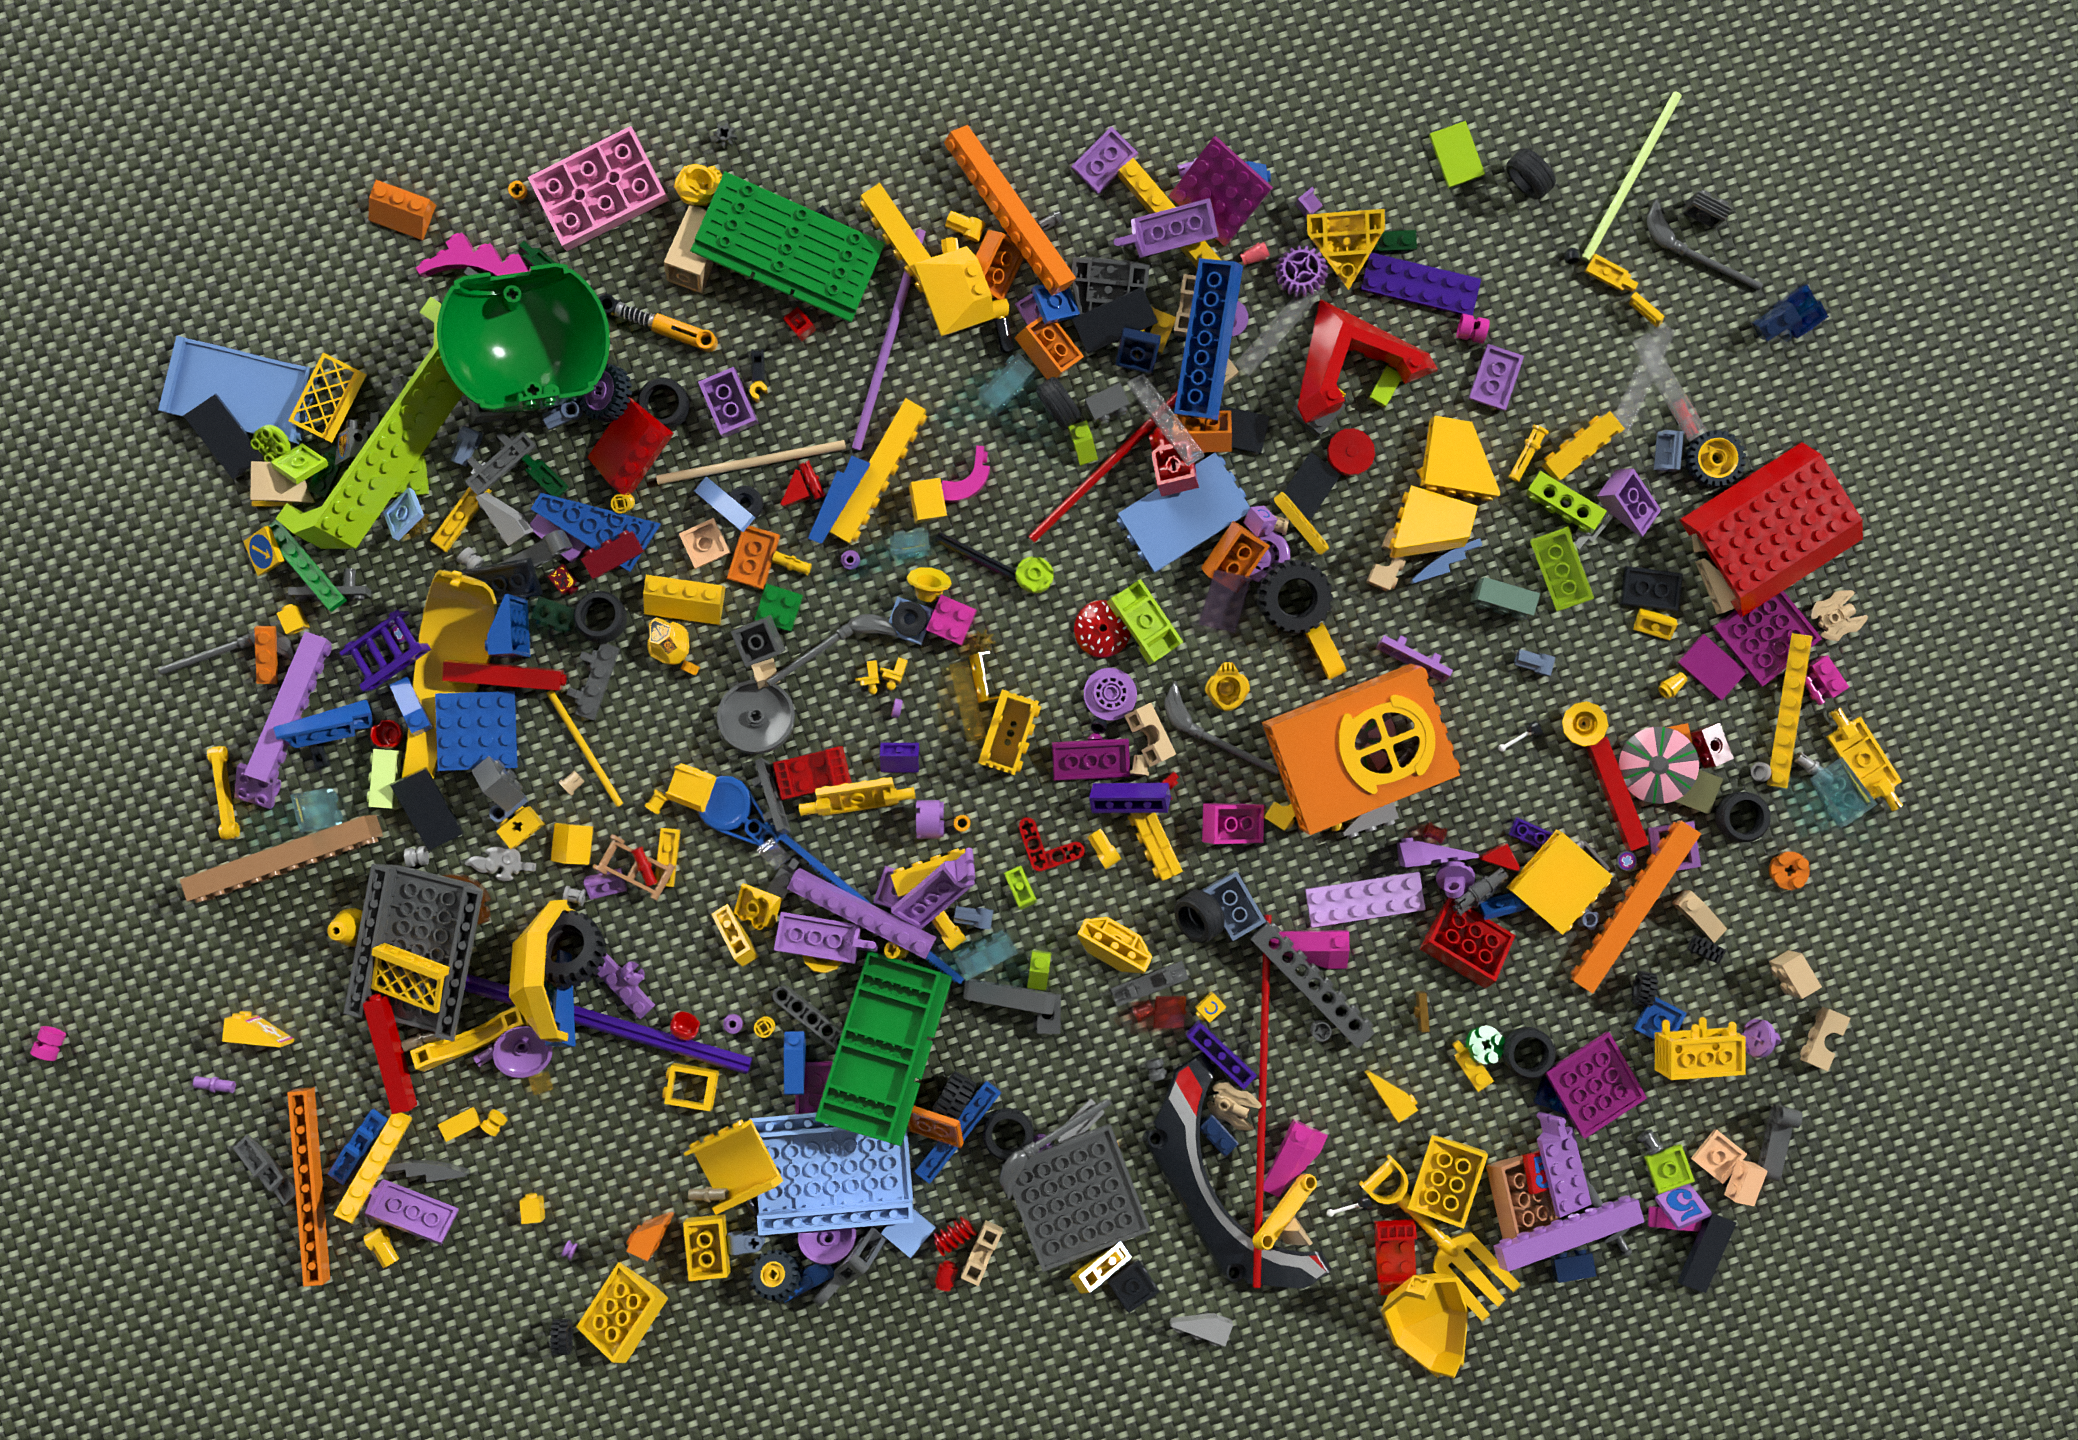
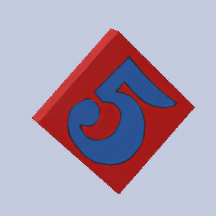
M1540 1150L1522 1155L1529 1194H1537L1549 1190Z

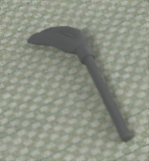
M1657 199L1654 200L1647 216V226L1650 236L1660 247L1670 249L1671 252L1680 256L1685 255L1752 288L1761 290L1763 287L1761 282L1688 248V245L1676 240L1673 230L1662 214L1659 201Z
M874 614L856 616L848 624L837 629L834 635L776 673L766 682L770 687L840 639L844 640L853 635V633H881L897 636L898 634L883 616Z
M276 631L277 653L292 661L296 652L291 641ZM255 632L238 637L236 641L162 666L158 668V672L163 675L239 647L244 649L254 646Z
M1174 681L1164 701L1165 711L1172 726L1181 732H1187L1197 739L1202 738L1275 775L1279 773L1278 767L1205 732L1204 728L1193 723L1182 701L1177 682Z
M1106 1098L1037 1142H1031L1023 1147L1022 1150L1012 1153L1003 1165L999 1181L1007 1198H1011L1016 1180L1023 1171L1028 1159L1039 1153L1040 1148L1110 1106V1100Z

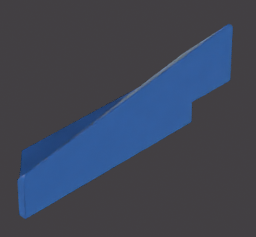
M362 700L278 725L273 729L276 739H283L289 742L290 746L299 748L355 736V729L372 728L373 721L367 700Z
M562 950L557 951L556 963L572 961L570 953ZM544 981V987L557 1029L568 1033V1041H546L545 1046L574 1047L576 1042L573 985H571V988H563L562 985L558 988Z

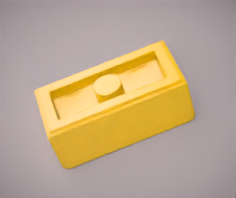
M1640 608L1633 630L1670 641L1678 624L1676 618Z

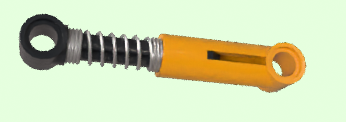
M603 294L599 297L603 308L605 303L612 302L610 309H604L607 317L617 316L623 317L625 320H633L634 323L638 322L639 325L648 326L652 332L697 347L704 352H713L718 346L717 338L709 330L697 328L659 313L652 315V313L647 314V311L642 312V310L639 311L637 308L633 309L632 306L628 307L627 304L625 305V303L620 302V300L615 299L610 294ZM681 331H682V332H685V333H688V334H691V335H693V336H696V338H695V337H692V336H689V335H687V334L681 333ZM710 337L712 339L711 343L703 345L704 338Z

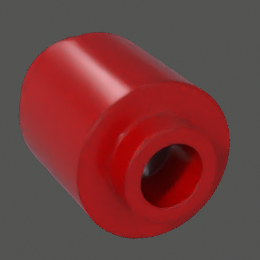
M945 1260L944 1263L939 1264L935 1279V1287L937 1289L950 1291L951 1287L954 1286L958 1267L955 1266L954 1262Z

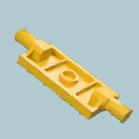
M1841 707L1836 708L1834 712L1831 711L1829 714L1838 725V730L1826 736L1866 801L1871 802L1877 797H1883L1891 811L1899 809L1898 806L1902 807L1903 804L1894 792V787L1902 782L1861 716L1849 721Z
M892 777L871 781L864 780L851 784L844 783L831 787L824 786L815 789L816 802L799 804V811L801 816L816 813L826 816L898 805L899 801L916 799L914 787L897 790L894 787Z

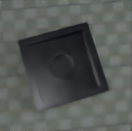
M1136 1259L1107 1279V1283L1128 1314L1160 1292V1289L1139 1259Z

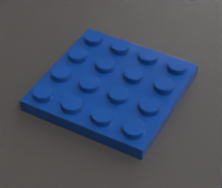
M515 691L435 694L438 771L473 770L488 756L494 760H500L505 768H517Z

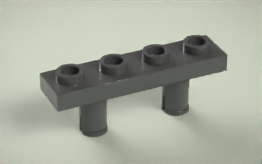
M345 568L343 585L335 586L343 597L352 598L357 601L371 598V590L368 587L355 586L356 570ZM306 582L303 587H288V595L297 602H306L307 599L321 601Z

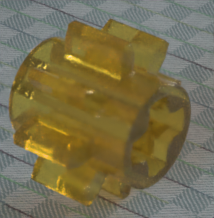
M424 514L420 519L422 522L418 525L415 524L410 530L415 529L416 534H420L421 530L428 532L427 527L432 524L427 519L430 515Z
M987 629L982 634L976 631L978 637L972 638L973 641L977 642L974 648L980 647L981 653L986 648L991 651L989 646L996 644V642L991 641L994 634L988 635ZM983 636L984 638H989L987 640L988 644L986 646L984 644H979V642L981 641L980 637Z

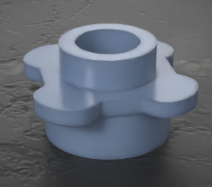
M1586 908L1585 913L1577 920V924L1579 926H1586L1589 930H1594L1599 914L1597 912H1590Z

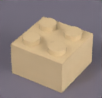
M1788 950L1769 961L1771 965L1770 970L1776 978H1779L1782 983L1780 987L1786 995L1803 999L1822 988L1802 953Z

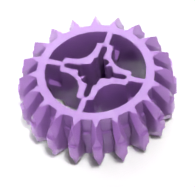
M1298 246L1295 251L1291 247L1290 254L1284 252V258H1279L1280 264L1276 265V270H1278L1276 277L1279 278L1278 284H1282V289H1288L1289 295L1292 292H1295L1296 297L1299 293H1302L1303 297H1305L1306 292L1313 295V289L1319 291L1320 285L1325 284L1324 279L1327 278L1326 271L1328 266L1324 265L1326 260L1321 258L1322 254L1320 252L1315 254V248L1308 251V246H1305L1304 250H1301V247ZM1310 263H1312L1316 267L1317 274L1309 268ZM1287 269L1290 270V273L1294 275L1293 280H1291L1286 273Z

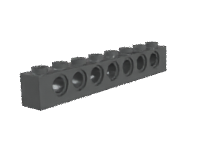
M1266 920L1265 923L1250 935L1251 940L1357 1048L1361 1047L1375 1034L1372 1029L1374 1026L1367 1017L1363 1019L1359 1015L1360 1010L1353 1003L1349 1005L1345 1001L1347 997L1340 990L1336 992L1332 986L1334 984L1328 977L1323 978L1319 974L1321 972L1314 963L1310 965L1306 961L1307 956L1300 949L1296 951L1292 947L1294 943L1289 937H1283L1279 933L1281 930L1274 922L1270 924ZM1273 938L1279 940L1276 946H1270L1269 941ZM1285 952L1292 953L1291 958L1288 960H1284L1282 955ZM1298 966L1305 967L1302 973H1296L1295 970ZM1311 980H1318V984L1316 986H1309V982ZM1325 993L1332 994L1329 1000H1323L1322 996ZM1338 1007H1345L1343 1013H1335ZM1357 1020L1358 1024L1355 1027H1349L1350 1021Z

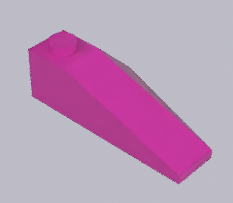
M1311 930L1279 932L1283 937L1287 936L1294 943L1292 947L1296 951L1300 949L1307 956L1306 961L1308 963H1314L1327 969L1347 968L1350 951L1349 931ZM1276 938L1271 939V946H1276L1279 940ZM1285 952L1283 955L1291 957L1292 953Z
M1292 1119L1265 1178L1264 1191L1280 1197L1319 1155L1328 1135Z

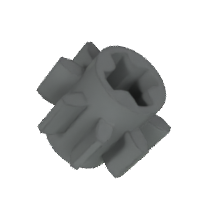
M725 123V126L718 124L717 132H713L714 136L718 137L715 139L716 144L722 143L724 149L727 145L733 147V141L738 140L737 136L733 134L736 131L735 128H729L728 123ZM724 133H726V135H728V137L725 138V137L722 136V135H723Z

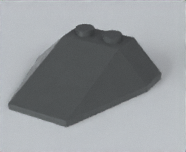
M1073 257L1072 273L1076 279L1072 284L1079 313H1085L1142 286L1145 291L1148 285L1150 265L1128 260Z

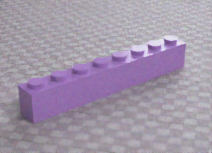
M306 631L304 632L245 770V776L272 785L273 781L277 780L279 775L278 769L280 764L286 759V750L290 744L283 739H276L273 728L302 719V712L309 705L308 698L310 693L316 688L318 674H321L324 669V660L331 653L332 643L328 639Z
M801 868L795 871L787 887L788 890L926 959L937 938Z
M1622 1196L1616 1202H1605L1602 1204V1207L1588 1208L1585 1210V1213L1569 1215L1568 1219L1563 1221H1552L1551 1225L1546 1227L1538 1226L1534 1228V1231L1519 1233L1513 1239H1502L1499 1241V1244L1493 1245L1499 1268L1509 1272L1644 1223L1639 1200L1630 1196Z

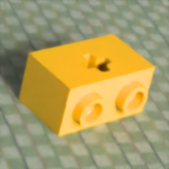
M531 806L520 807L514 812L515 816L509 820L507 818L499 824L500 828L496 832L510 849L518 847L545 825ZM517 823L523 824L520 830L516 829L518 827Z

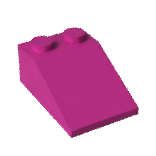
M1203 804L1202 842L1211 844L1263 843V804Z

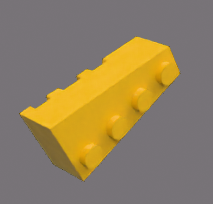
M1611 411L1600 418L1598 415L1588 422L1590 424L1589 427L1579 429L1573 434L1575 438L1572 441L1567 439L1559 446L1561 450L1556 454L1551 452L1544 458L1546 462L1541 466L1550 477L1559 482L1577 468L1582 461L1592 456L1597 449L1607 444L1613 436L1625 429Z
M957 848L948 852V855L942 857L941 855L931 857L930 861L926 863L922 861L911 864L912 867L906 870L904 867L893 870L894 874L890 876L897 897L908 894L945 861L957 860L965 853V849L959 850Z

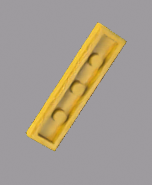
M470 487L430 540L445 552L449 551L480 508L476 499L477 494ZM488 489L484 493L488 492L490 494L492 490Z

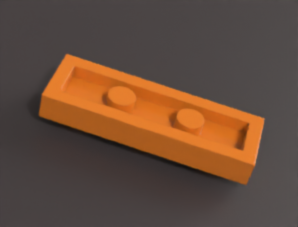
M255 626L256 683L277 684L276 626Z

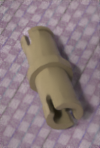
M431 1031L425 1034L418 1033L417 1036L402 1041L401 1045L404 1052L443 1039L435 1037L436 1032Z
M705 1187V1189H690L688 1191V1199L690 1201L704 1200L705 1202H711L712 1200H727L729 1197L727 1188Z

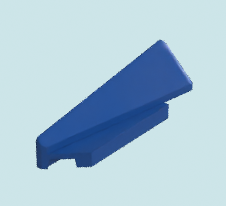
M851 456L845 472H836L808 539L820 544L823 543L868 470L869 462Z

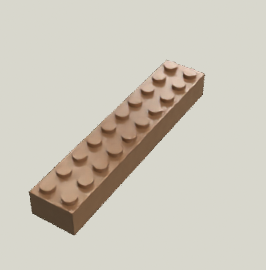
M376 815L362 816L179 880L187 902H206L215 899L214 897L232 893L233 890L250 887L251 884L267 881L271 877L287 874L288 871L305 868V865L316 864L324 861L326 858L342 855L343 852L357 850L360 848L359 845L364 846L377 843L378 838L383 837V833Z

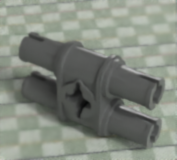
M1499 868L1489 877L1484 876L1481 880L1468 887L1465 894L1454 900L1456 904L1452 906L1454 912L1457 911L1456 914L1460 917L1470 908H1477L1479 904L1491 898L1494 891L1505 885L1504 880L1508 878L1507 873H1502L1504 870Z

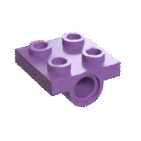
M240 763L236 770L234 798L272 809L275 805V797L281 788V780L277 779L273 781L272 785L251 779L244 775L248 765Z

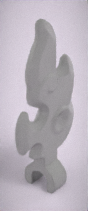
M491 847L485 850V853L489 855L487 858L474 856L465 862V865L472 866L481 873H495L499 867H502L503 872L496 875V878L502 881L513 880L511 875L513 872L517 875L520 870L536 871V863L521 862L519 851L510 848Z

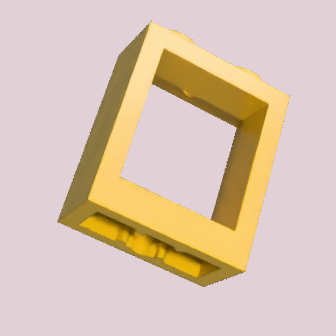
M673 1063L666 1071L668 1085L663 1090L662 1098H665L664 1104L711 1111L714 1105L719 1070ZM676 1071L708 1077L704 1103L672 1098Z

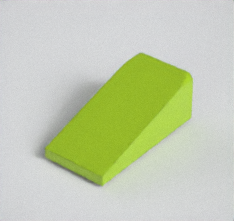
M1386 366L1368 400L1385 408L1401 380L1399 373Z
M1022 866L1004 873L1020 910L1037 903V899Z

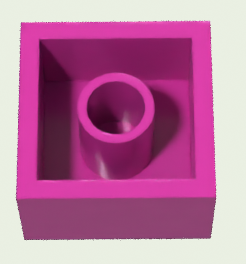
M941 595L926 631L962 646L977 610Z

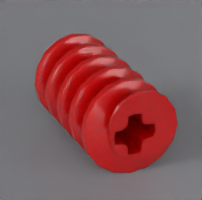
M960 1216V1224L955 1220L953 1221L954 1228L947 1225V1232L940 1229L941 1236L934 1233L935 1245L942 1256H945V1251L948 1253L952 1252L951 1246L957 1249L958 1242L963 1245L965 1243L964 1238L971 1240V1234L977 1236L971 1223L962 1216Z

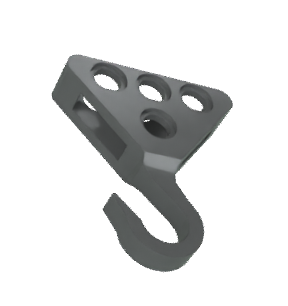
M871 1226L856 1243L849 1255L839 1263L834 1271V1277L830 1278L821 1288L813 1301L821 1307L841 1285H849L862 1276L872 1264L886 1238ZM868 1243L872 1248L861 1259L859 1255Z

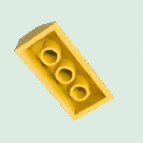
M646 575L643 592L644 614L720 625L726 587Z

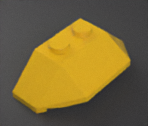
M1109 917L1085 919L1077 933V937L1089 954L1121 972L1144 974L1152 959L1151 953H1149L1145 942L1139 934Z

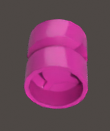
M1463 313L1457 327L1456 338L1463 340L1471 338L1472 342L1483 344L1488 333L1490 320L1481 317L1474 319L1473 315Z
M41 1026L37 1035L38 1041L34 1042L30 1054L42 1060L55 1061L60 1051L58 1046L63 1044L66 1033L54 1027Z

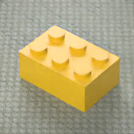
M725 1214L686 1218L683 1222L688 1281L727 1278L731 1270Z

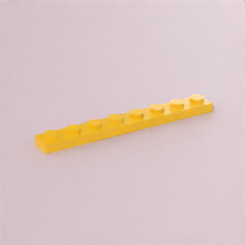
M1794 633L1791 635L1770 762L1771 776L1767 781V785L1788 788L1813 636Z

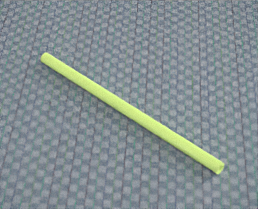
M1674 91L1585 249L1581 257L1583 260L1590 262L1680 101L1682 95L1679 92Z

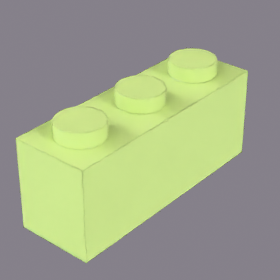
M373 749V753L370 755L372 772L369 773L368 781L371 783L370 791L367 793L369 807L398 808V798L390 785L400 779L402 751Z

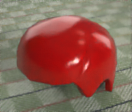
M382 720L377 726L372 727L370 738L378 747L390 749L396 747L402 741L403 730L393 720Z
M677 1012L670 1022V1031L677 1039L689 1041L697 1035L700 1022L694 1015L688 1012Z

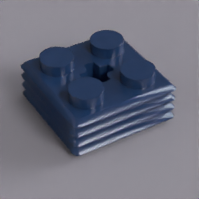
M1123 328L1115 365L1150 374L1153 373L1161 336Z

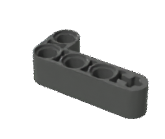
M556 530L545 535L542 541L504 562L531 558L536 569L572 549L573 546L564 530Z
M1773 1104L1771 1107L1758 1165L1767 1170L1765 1179L1779 1181L1782 1176L1792 1129L1799 1128L1803 1118L1802 1112L1795 1108Z

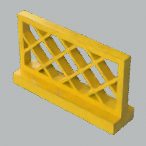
M322 353L288 421L332 443L367 374ZM326 358L332 361L335 370L324 373L321 366L323 360ZM336 364L342 366V368L337 369ZM319 368H320L322 374L316 375L317 372H318V370H319ZM348 369L354 372L351 380L342 382L339 371ZM337 372L340 383L329 386L325 375ZM323 376L327 387L315 390L313 385L314 378ZM348 383L345 389L343 384ZM341 385L344 392L342 397L333 399L330 388ZM310 386H312L313 391L308 392ZM328 389L331 400L320 403L316 392ZM314 393L318 404L306 407L305 396ZM340 400L336 407L335 401ZM303 402L304 408L299 409ZM333 402L334 413L325 416L321 405ZM319 406L323 417L311 420L308 409ZM306 410L309 421L300 423L294 420L297 412ZM331 417L329 423H327L326 418ZM324 419L326 424L324 433L316 431L312 422ZM310 423L312 428L306 426L305 424Z
M382 943L372 948V956H375L371 989L433 1013L440 1011L444 977L449 974L450 967L387 943ZM381 960H385L389 968L387 970H384ZM396 966H401L405 975L401 977ZM390 970L396 978L393 982H391L387 975V972ZM412 973H418L422 981L417 983ZM380 976H382L387 986L378 985ZM406 976L412 984L410 988H407L403 981V978ZM428 979L437 980L435 989H433ZM398 982L403 992H397L393 984ZM424 983L429 993L424 995L419 985ZM411 989H415L419 999L413 998L410 993ZM431 995L434 1000V1006L429 1004L426 996Z

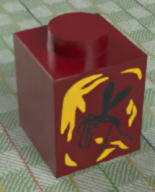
M563 564L548 576L558 590L566 596L574 594L581 584L571 570Z

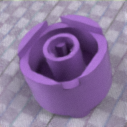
M917 800V839H940V837H944V820H940L944 819V802H940V800Z

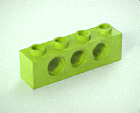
M1542 471L1539 472L1526 493L1532 502L1541 503L1547 511L1553 514L1556 512L1562 516L1561 518L1565 522L1576 524L1578 529L1586 534L1594 533L1607 510ZM1551 491L1554 496L1547 498L1544 492ZM1568 501L1570 503V507L1564 508L1561 506L1560 502ZM1584 511L1587 517L1580 518L1577 512Z

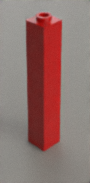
M455 660L443 661L442 681L559 691L563 689V686H566L567 676L564 675V670Z
M1604 736L1595 745L1585 747L1625 849L1633 851L1648 845L1649 842L1608 737Z
M380 993L369 996V1000L362 1004L391 1113L396 1114L410 1111L418 1104L389 995L381 996Z

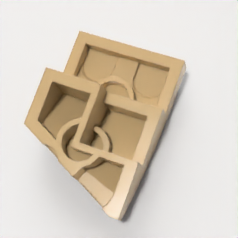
M251 461L250 500L315 503L314 498L308 491V485L305 480L295 484L273 469L271 462Z

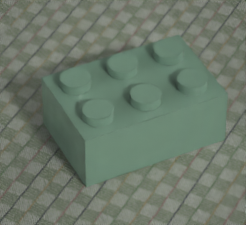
M1483 577L1476 580L1470 602L1474 603L1476 608L1484 610L1491 608L1494 613L1504 615V613L1512 614L1511 618L1523 620L1534 616L1540 593Z

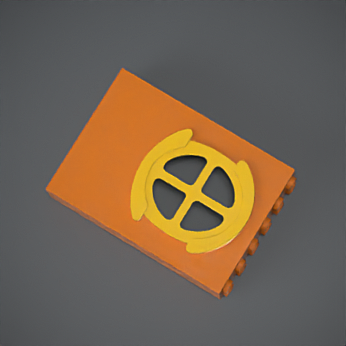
M1408 664L1262 722L1300 830L1309 835L1315 834L1460 776L1458 771L1460 765L1457 759H1454L1452 753L1454 748L1451 741L1447 739L1446 733L1448 731L1445 724L1441 722V710L1437 704L1435 705L1433 699L1435 693L1427 682L1429 677L1425 668ZM1388 712L1403 714L1412 720L1414 728L1394 737H1389L1382 715ZM1374 718L1381 735V741L1361 750H1356L1355 739L1360 728L1369 719ZM1413 736H1418L1419 747L1414 758L1405 767L1401 768L1394 753L1393 745ZM1385 749L1392 766V771L1384 774L1369 771L1362 766L1360 762L1361 757Z

